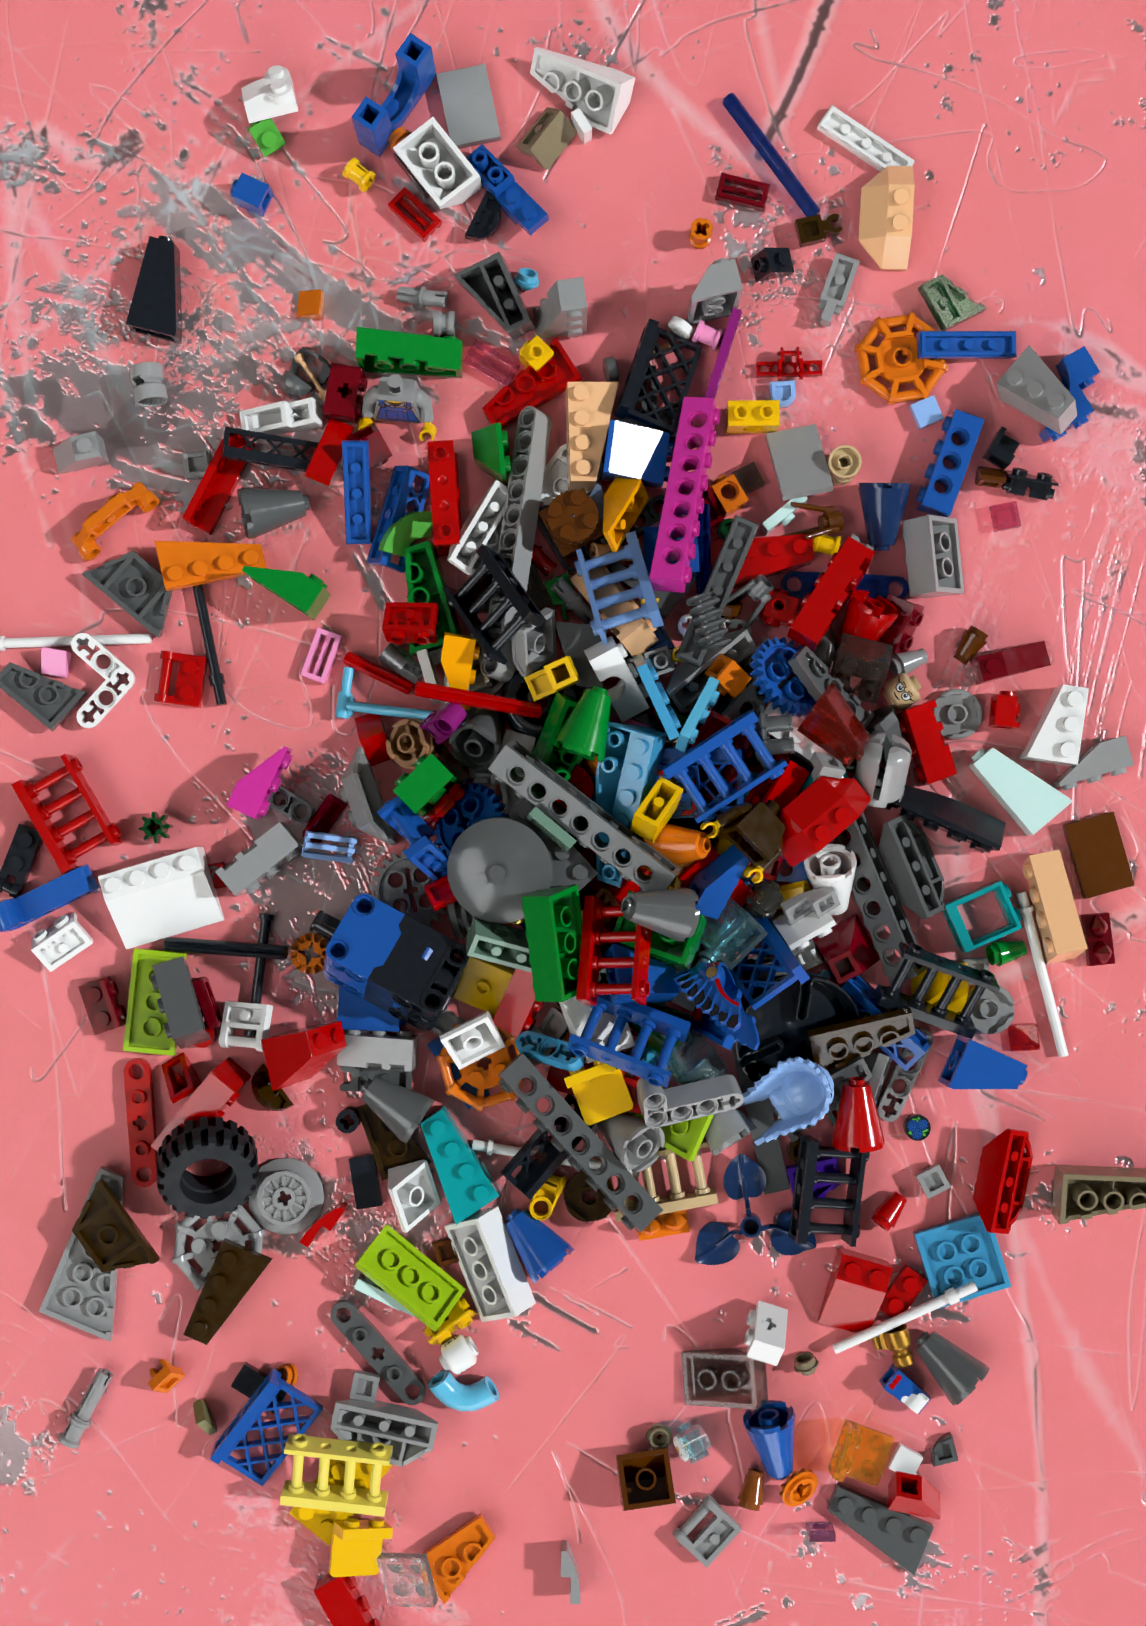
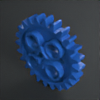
M774 637L772 640L767 639L755 649V653L751 655L753 661L749 666L754 670L750 675L757 679L753 682V685L760 686L761 689L758 691V694H765L764 702L768 703L771 701L773 703V710L780 707L782 715L788 712L792 714V717L796 714L798 717L804 714L807 715L819 705L808 693L807 688L795 673L790 675L779 689L777 687L791 673L792 667L788 661L802 648V645L796 648L794 640L787 643L785 637L780 640Z
M470 782L469 786L461 784V787L465 790V796L460 801H456L457 804L443 818H439L440 822L436 825L437 829L432 832V835L439 837L435 840L434 844L441 846L440 850L448 857L456 839L471 825L487 818L507 816L506 813L501 812L506 805L500 803L502 797L496 795L495 790Z

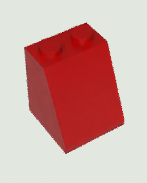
M337 1021L299 1028L261 1039L272 1091L311 1079L347 1046L342 1022Z

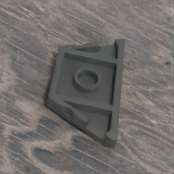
M131 551L122 555L117 560H110L103 563V566L92 571L87 570L82 574L157 638L162 636L173 590L166 592L162 574L136 552Z

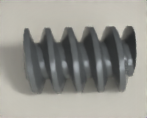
M714 591L696 595L686 601L688 606H695L689 610V615L698 616L692 620V625L700 626L694 633L696 636H703L697 642L699 646H706L703 650L713 649L731 642V638L722 637L729 630L719 626L726 619L717 618V614L722 612L723 609L714 608V604L720 601V598L711 597Z

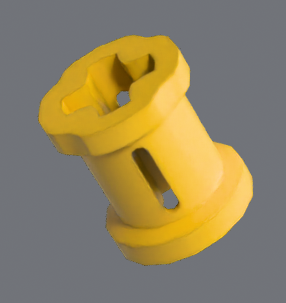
M354 157L347 163L342 175L356 183L361 192H366L374 183L376 173L368 171Z
M822 535L813 538V552L828 554L832 557L835 552L838 553L841 536L834 538Z

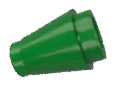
M1022 940L993 941L991 945L986 946V956L989 963L999 967L1027 954L1026 945Z

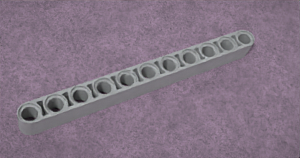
M526 406L518 417L498 547L499 554L526 592L552 427L551 418L533 406ZM500 589L490 600L488 617L504 600L505 593L503 590ZM513 606L489 631L493 640L517 617V610ZM511 639L500 649L508 660L505 665L497 661L491 662L482 655L480 670L483 675L503 683L508 682L513 677L515 665L512 658Z

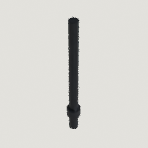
M203 585L192 586L210 670V676H208L210 687L214 689L217 706H223L227 704L223 687L226 683L224 674L220 672Z

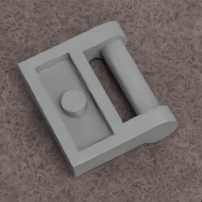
M706 1494L702 1499L703 1503L681 1527L677 1526L672 1534L705 1567H708L742 1530V1527L711 1495ZM711 1510L715 1516L692 1540L688 1534Z

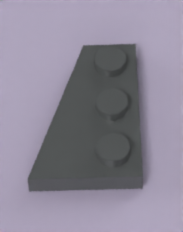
M11 662L0 672V688L52 732L87 695L85 691L72 688L57 680L49 679Z

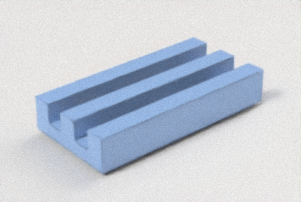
M306 831L301 856L304 858L353 863L352 855L355 853L354 845L357 843V838ZM310 838L348 843V847L310 842ZM313 848L328 851L344 852L346 853V855L308 851V849Z

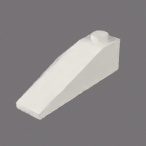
M539 47L534 48L530 74L551 93L555 92L566 102L565 105L571 110L581 109L591 127L612 134L630 103L635 77L614 68Z

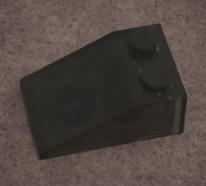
M747 1348L681 1352L685 1405L757 1410L768 1402L766 1363L746 1357Z

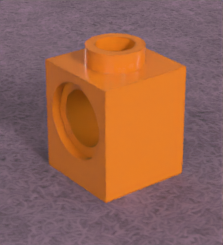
M724 474L712 482L713 486L711 488L724 518L747 505L749 499L734 474L728 477ZM723 489H730L733 491L734 497L732 499H725L721 495V491Z

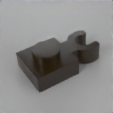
M820 214L796 219L794 224L800 247L825 242V234L829 236L841 234L842 227L833 228L830 224L838 221L839 214H831L824 221H822Z

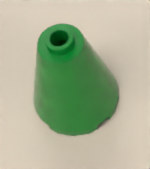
M593 686L592 690H585L554 739V747L559 748L560 744H562V747L566 748V752L592 761L597 756L598 762L603 763L611 706V697L607 695L608 691L606 689Z

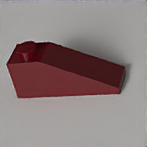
M1045 641L990 653L970 661L976 685L1051 665Z

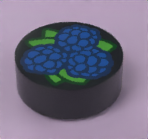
M912 1114L904 1121V1132L912 1140L921 1141L930 1134L931 1126L924 1116Z

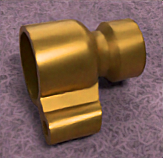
M906 1324L871 1338L874 1349L893 1351L892 1359L895 1367L903 1368L914 1363L913 1354L908 1350L911 1345V1338Z

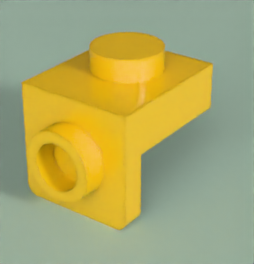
M538 335L532 340L525 342L519 350L520 362L526 368L530 365L535 371L542 368L554 356V351Z

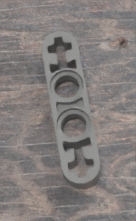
M917 1028L933 1042V1037L929 1031L924 1028ZM931 1046L916 1062V1066L912 1070L905 1071L895 1063L876 1105L878 1116L884 1121L892 1122L900 1116ZM902 1047L900 1055L903 1058L914 1056L911 1051H908V1048ZM897 1079H903L906 1083V1088L902 1093H895L892 1089V1084ZM888 1093L896 1098H900L899 1103L895 1100L892 1103L891 1107L894 1109V1113H888L887 1116H884L885 1111L882 1107L884 1105L888 1106L892 1100L887 1097Z

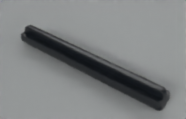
M166 937L164 939L165 951L279 960L288 958V947L283 945Z

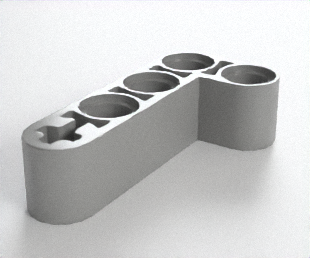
M729 1074L663 1089L662 1086L651 1085L643 1078H640L637 1082L638 1104L645 1124L649 1128L663 1127L733 1110L744 1102V1097L736 1078Z

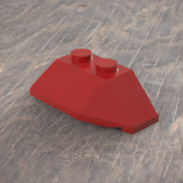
M820 776L781 809L779 820L785 825V831L782 836V856L791 867L821 851L861 816L871 798L856 779Z
M1007 1128L982 1149L973 1200L987 1232L1009 1234L1011 1225L1016 1221L1023 1208L1033 1159L1029 1132Z

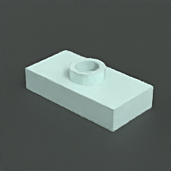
M805 496L791 499L765 520L759 529L766 536L781 523L783 526H786L796 517L793 513L799 509L791 507L790 503H806L808 498Z

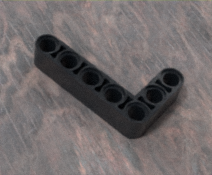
M664 495L653 497L644 506L638 516L645 520L646 524L643 527H657L660 525L662 514H657L653 507L657 504H664ZM549 505L539 507V511L549 507ZM538 514L537 527L560 565L568 574H577L576 567H570L566 563L569 557H578L577 553L574 552L562 558L544 523L540 521ZM633 525L629 532L635 531L637 538L643 535V527L637 528ZM605 536L594 542L608 544ZM626 537L621 545L628 544ZM591 544L581 549L585 561L591 559L590 551L588 550Z

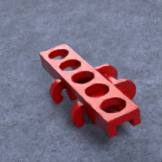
M781 347L780 352H777V355L780 356L778 361L756 362V378L777 377L778 380H781L782 377H799V380H803V377L822 376L823 374L822 360L803 361V358H799V355H802L799 347H796L795 351H784L783 347ZM784 356H795L796 362H784ZM791 365L794 372L787 374L784 370L785 366ZM811 365H817L819 371H810L809 368ZM766 366L769 372H759V368ZM773 366H777V372H772Z

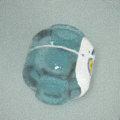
M689 1421L676 1429L678 1434L674 1436L673 1444L682 1461H690L692 1465L709 1455L708 1450L711 1447V1442L700 1424L692 1426Z

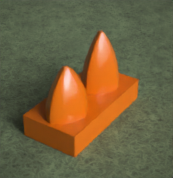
M686 1210L659 1214L642 1232L638 1231L639 1241L690 1232Z

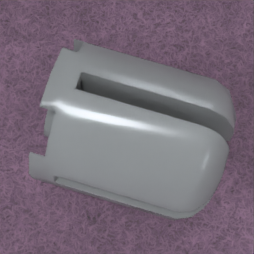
M886 732L870 734L861 742L853 779H856L871 798L869 806L886 808L887 803L895 802L898 799L900 802L904 795L912 751L909 743L899 735H892L885 769L880 768L879 765Z

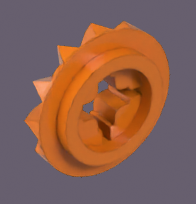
M315 933L303 934L295 939L290 948V960L296 969L305 974H315L322 971L328 941ZM313 943V951L321 955V957H313L309 964H307V955L300 951L309 950Z
M802 1468L799 1472L795 1470L793 1475L787 1477V1481L781 1485L782 1490L779 1495L783 1502L791 1507L806 1502L816 1490L817 1476L812 1470Z

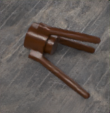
M798 502L790 503L791 507L824 513L818 517V527L786 535L807 534L805 538L809 540L828 533L842 531L844 526L843 515L841 511H834V506H818Z

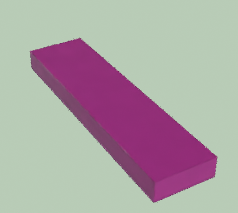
M732 308L705 398L715 399L742 314L740 309Z

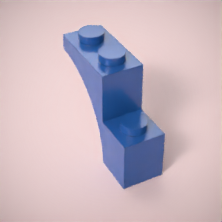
M1085 346L1064 357L1056 365L1062 384L1076 402L1077 417L1066 429L1074 426L1075 429L1081 427L1089 421L1087 417L1094 412L1082 390L1095 383L1093 378L1100 371ZM1046 427L1038 435L1043 443L1049 439L1055 442L1065 436L1067 432L1064 431L1060 435Z

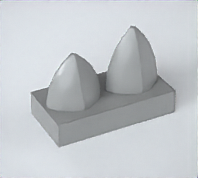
M871 1052L870 1055L863 1057L873 1075L867 1082L870 1083L875 1105H877L893 1059L884 1053Z

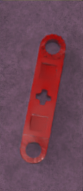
M135 1058L125 1065L124 1084L131 1178L137 1186L149 1187L157 1180L158 1152L151 1147L157 1138L152 1069L147 1060L143 1058ZM139 1064L143 1067L144 1075L142 1078L133 1077V1074H131L133 1065ZM140 1115L143 1120L148 1121V1124L143 1126V1129L135 1123L140 1118ZM141 1167H147L151 1170L152 1176L150 1180L140 1179L138 1172Z

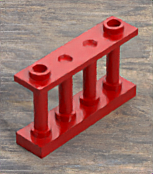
M453 440L427 442L433 538L434 546H438V555L441 557L448 556L451 545L460 544L462 515L458 455L454 453Z
M63 754L60 757L65 766L34 784L32 782L29 783V781L19 780L11 786L61 873L66 874L78 868L75 863L78 857L106 841H109L111 845H120L122 841L119 838L121 836L119 828L115 823L110 822L82 774L83 766L79 759L72 755ZM71 774L77 788L48 805H42L37 797L39 792ZM83 796L90 810L59 828L57 826L54 827L50 820L52 814ZM96 818L103 832L72 850L70 848L67 849L62 841L65 839L64 836Z
M585 896L576 1000L586 1006H597V997L599 995L631 994L632 1000L640 1005H646V999L650 994L648 971L651 930L636 924V931L603 932V921L606 917H621L624 915L621 911V906H605V903L596 896ZM609 942H635L634 957L602 958L601 945ZM603 968H633L632 983L599 984V971Z

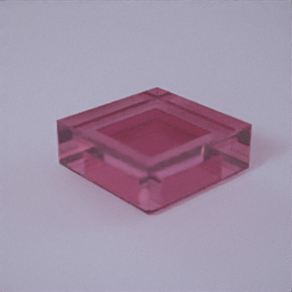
M1016 501L989 507L994 532L1019 528L1021 526Z

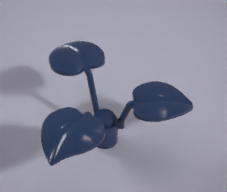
M738 1154L727 1166L723 1184L727 1195L731 1199L738 1200L744 1197L746 1214L741 1217L740 1229H734L729 1232L728 1227L722 1222H710L704 1225L697 1237L695 1261L705 1265H719L734 1259L740 1250V1243L733 1236L735 1234H744L746 1237L753 1238L759 1235L761 1231L774 1229L770 1235L772 1246L777 1252L790 1256L816 1248V1239L814 1233H811L808 1236L807 1244H797L788 1236L791 1211L780 1213L776 1224L761 1225L759 1216L751 1212L749 1197H758L763 1193L767 1183L766 1175L759 1164L748 1158L745 1154Z

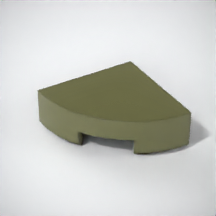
M202 1398L193 1402L196 1424L209 1436L217 1432L216 1423Z

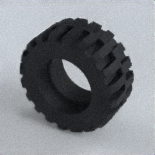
M206 1116L200 1117V1120L193 1121V1119L184 1122V1126L178 1125L171 1130V1135H166L157 1153V1188L159 1194L162 1195V1199L167 1205H172V1209L176 1212H185V1216L191 1218L200 1216V1219H208V1216L218 1218L224 1216L226 1212L232 1213L236 1211L238 1205L243 1206L249 1200V1196L253 1195L259 1180L257 1148L255 1147L253 1137L248 1135V1131L244 1127L240 1126L238 1128L237 1123L228 1120L226 1122L223 1121L222 1117L207 1119ZM204 1159H217L230 1165L223 1172L212 1176H198L186 1170L191 1164Z

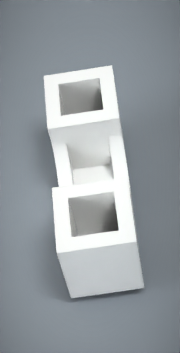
M610 636L607 638V644L603 645L601 641L584 650L600 682L609 677L620 678L615 687L607 690V695L611 697L612 705L621 721L624 722L649 709L650 707L645 699L650 696L643 683L637 685L635 678L639 677L632 663L626 664L624 658L628 654L622 643L616 644L613 637Z

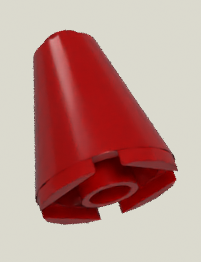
M853 590L850 595L837 646L839 658L850 664L859 662L898 617V614H896L898 610L892 603L877 595L876 599L868 596L870 592L866 590Z
M850 1077L849 1081L843 1084L832 1137L833 1147L845 1152H851V1147L859 1148V1153L880 1150L883 1148L885 1139L870 1083L866 1082L863 1077Z

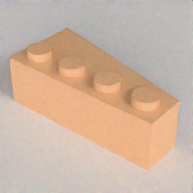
M567 382L565 412L568 491L580 490L582 488L585 491H592L595 487L618 382Z
M606 566L589 570L591 580L611 574ZM577 573L570 580L590 604L583 575L578 576ZM619 582L594 590L596 600L625 591ZM632 599L630 602L619 603L599 611L603 620L637 609L639 606ZM641 618L610 628L632 657L644 653L659 640L653 633L657 628H653L652 622L649 619Z
M1060 849L1029 855L1023 864V874L1028 879L1030 887L1029 894L1034 906L1045 963L1051 964L1075 959L1088 948Z

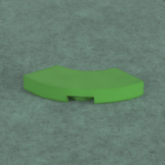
M416 511L407 513L397 522L392 523L385 532L378 550L404 557L405 548L409 547L413 541L422 537H431L433 527L432 512Z

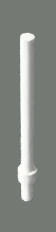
M974 1281L956 1289L951 1287L944 1291L945 1294L833 1343V1349L838 1354L949 1303L954 1305L960 1302V1298L974 1293L978 1289Z

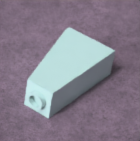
M981 748L971 756L973 761L968 767L1026 835H1034L1072 803L1069 797L994 748L986 750Z

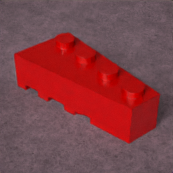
M807 534L754 538L733 589L746 585L759 574L768 578L810 565L814 560L813 538L807 540L805 538ZM724 540L709 541L707 547L709 575Z

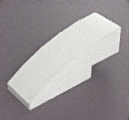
M312 397L290 403L280 401L239 411L241 428L243 430L278 435L324 427L321 401Z

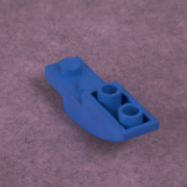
M483 144L466 157L480 175L481 185L485 191L494 195L503 212L516 225L519 224L530 236L549 220L548 214L515 181L514 176Z

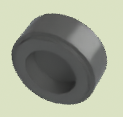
M603 358V371L606 382H617L619 373L615 358Z

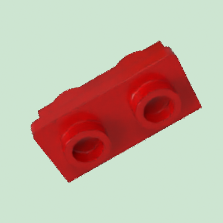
M386 602L382 625L386 641L394 644L418 643L426 645L437 643L436 624L439 609L437 603Z

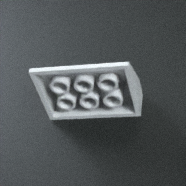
M194 847L98 876L105 903L126 950L225 920L217 891L212 882L204 847Z

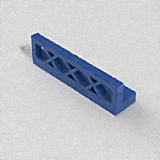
M411 466L394 467L367 558L368 563L385 566L397 572L405 573V556H400L397 565L390 562L392 554L379 551L378 549L390 525L407 514L405 508L409 501L412 500L414 504V512L423 511L430 488V477L428 474ZM415 476L423 479L421 489L415 492L413 487Z
M860 975L847 980L841 987L853 997L859 1015L860 1011L869 1012L871 1015L892 1011L877 1005L874 995L875 989ZM915 1027L914 1035L885 1048L880 1046V1048L902 1069L907 1071L926 1053L933 1042ZM899 1047L908 1048L914 1056L907 1062L899 1054Z

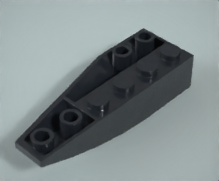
M905 786L901 801L899 802L898 799L895 802L887 803L885 808L891 810L893 807L901 811L900 816L905 814L911 821L917 818L924 822V827L932 831L943 830L947 832V838L959 843L960 841L970 843L969 848L980 853L999 851L1002 846L1005 822L960 801L934 792Z

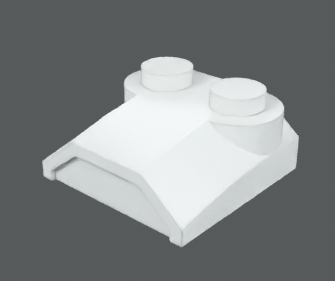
M279 65L272 66L265 73L264 78L241 88L249 123L298 111L293 81L289 70Z

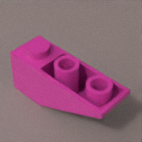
M284 746L236 783L226 806L254 819H260L261 816L264 817L271 804L268 802L271 793H276L282 779L279 776L282 770H286L292 761L293 756L290 755L292 749Z

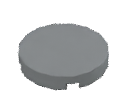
M951 689L940 694L935 700L937 707L932 709L937 722L941 721L944 729L941 730L943 737L951 740L964 739L972 735L981 724L983 717L980 702L966 690Z
M1000 985L998 993L985 989L970 1016L977 1032L984 1034L1000 1033L1008 1028L1014 1019V1000L1010 993ZM972 988V989L968 992L966 1001L968 1000V998H969V996H970V994H971V992L973 991L974 988Z

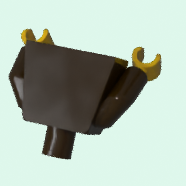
M768 800L765 804L763 802L738 804L717 816L715 822L705 821L701 824V830L709 825L713 826V831L706 836L708 838L716 837L719 828L723 827L721 832L753 864L747 866L743 872L744 876L748 878L756 871L755 876L751 879L753 883L761 882L763 879L762 871H767L782 855V836L785 831V825L776 816L780 811V806L773 800Z

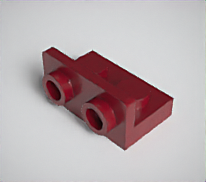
M888 594L886 600L897 608L896 614H898V617L875 644L893 653L906 652L913 643L912 636L916 627L923 620L924 614L922 612L924 606L911 603L896 595Z
M110 976L78 987L94 1035L126 1025L127 1013L124 1006L119 1004L117 998L119 994L118 987L114 980L111 981Z

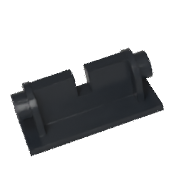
M1013 467L1012 471L1004 470L1009 479L1002 485V490H1006V493L1024 496L1026 488L1031 487L1029 497L1047 501L1048 498L1053 499L1055 489L1051 488L1052 485L1058 486L1059 483L1052 479L1053 475L1038 472L1037 476L1027 474L1028 470Z

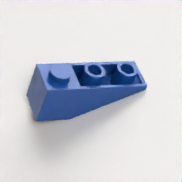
M731 845L695 875L688 886L689 889L694 890L698 895L699 901H695L696 909H700V914L718 920L734 888L738 885L743 871L750 862L734 845Z

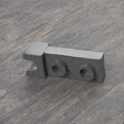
M340 1067L342 1072H349L352 1075L351 1082H344L340 1085L341 1091H360L368 1078L373 1080L375 1077L412 1090V1072L404 1071V1068L385 1070L382 1067Z

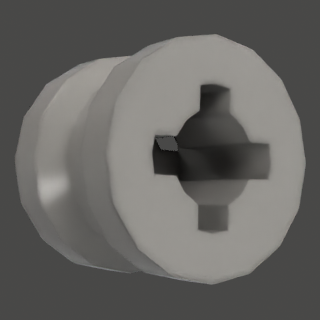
M434 311V337H440L442 334L455 337V311H449L448 313Z

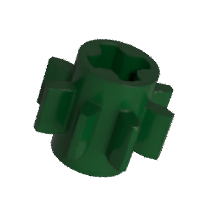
M152 812V818L142 817L144 825L139 830L145 832L144 840L148 841L154 837V843L159 844L160 837L170 838L167 832L173 825L167 824V815H162L158 818V813ZM160 824V829L152 831V826Z

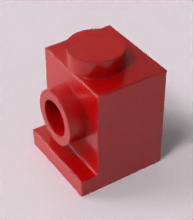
M1000 691L999 694L991 697L988 727L1011 730L1020 728V722H1015L1019 718L1021 709L1020 703H1017L1018 697L1015 696V692Z

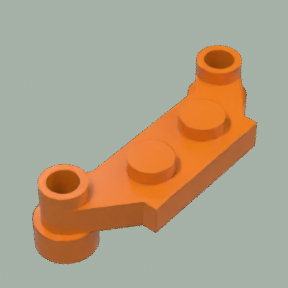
M137 482L129 491L111 496L102 508L90 513L86 521L81 524L83 526L81 531L76 532L72 536L71 541L79 549L78 553L85 561H91L101 552V548L95 542L100 535L135 506L138 505L144 513L155 509L160 500L142 482Z

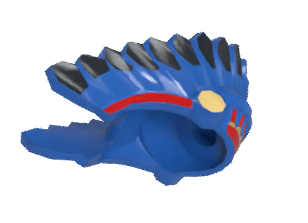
M700 962L697 967L680 971L674 975L673 980L677 985L681 986V992L687 994V999L694 1001L696 1008H701L702 1013L710 1014L711 1020H715V1025L720 1026L727 1036L734 1037V1040L740 1042L741 1045H745L753 1050L758 1049L760 1041L755 1025L756 1019L744 1011L740 1000L742 991L736 986L730 970L723 962Z

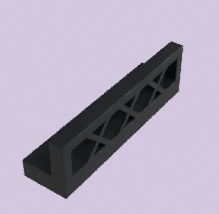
M225 426L221 458L306 472L311 460H307L303 452L310 447L317 448L319 443ZM230 434L240 435L246 442V445L242 448L228 446ZM246 436L253 437L254 439L249 441ZM258 439H265L272 449L267 453L256 451L252 444ZM272 441L281 442V443H279L277 446H275ZM284 443H288L294 447L297 454L293 457L283 456L277 448ZM297 445L305 446V448L300 450Z
M568 1094L564 1100L569 1105L572 1104L575 1107L573 1110L584 1121L576 1099ZM558 1117L555 1120L554 1126H556V1131L562 1132L566 1128V1121L563 1117ZM595 1124L588 1125V1126H589V1128L591 1129ZM539 1129L536 1130L500 1172L530 1200L568 1156L564 1150L560 1153L550 1142L553 1137L551 1135L548 1136L547 1131L542 1133ZM577 1136L572 1140L573 1149L582 1140L581 1137ZM539 1145V1150L535 1155L530 1156L531 1150ZM522 1165L521 1171L514 1178L511 1175L512 1172Z

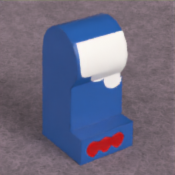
M894 1363L879 1380L882 1387L888 1393L895 1396L902 1403H905L918 1415L932 1399L905 1372L895 1367Z

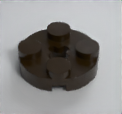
M579 1171L571 1176L565 1186L564 1200L567 1210L574 1218L582 1222L602 1220L611 1212V1209L603 1201L606 1196L598 1189L594 1193L596 1200L584 1201L585 1195L583 1192L585 1190L590 1191L592 1188L585 1181L588 1176L583 1171ZM608 1179V1180H607V1187H608V1189H609V1190H614V1187H613V1184H612L611 1180Z

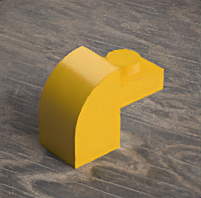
M565 656L543 666L544 669L524 677L534 702L556 692L563 691L581 681L571 656Z

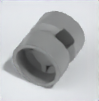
M142 362L129 368L131 383L136 386L133 389L136 406L155 407L168 402L167 389L162 384L165 378L161 363Z

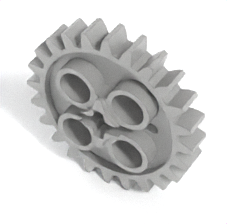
M402 850L400 858L396 853H392V862L383 859L386 867H376L380 876H372V879L377 882L376 886L370 887L371 890L377 892V895L372 897L396 909V901L399 898H403L408 902V909L404 914L420 923H425L428 927H432L430 919L439 922L440 918L437 913H447L444 908L434 911L432 905L428 908L421 905L420 898L426 893L423 887L434 881L428 877L425 882H418L415 878V873L419 868L408 860L403 852L405 850ZM406 868L410 869L412 886L418 888V892L414 893L418 907L417 913L413 911L411 894H406L405 889L409 888V881L405 872ZM394 873H399L403 877V883L398 888L393 887L390 882V878Z

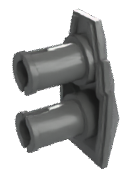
M760 705L757 712L759 721H757L755 731L770 754H795L793 737L770 740L767 737L769 732L793 731L792 714L768 716L765 714L764 706ZM754 749L757 759L759 760L762 767L765 769V764L763 763V761Z

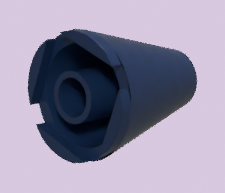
M859 483L858 489L868 544L874 545V550H889V545H895L910 491V483Z

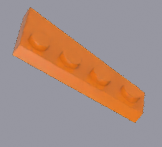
M154 541L166 592L245 576L246 574L242 571L244 566L267 568L261 544Z

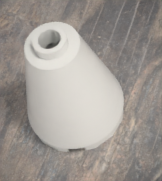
M827 844L821 851L804 860V869L813 889L833 887L837 894L840 905L829 912L830 915H839L847 910L857 866L854 852L851 850L850 853L845 850V846L840 844Z

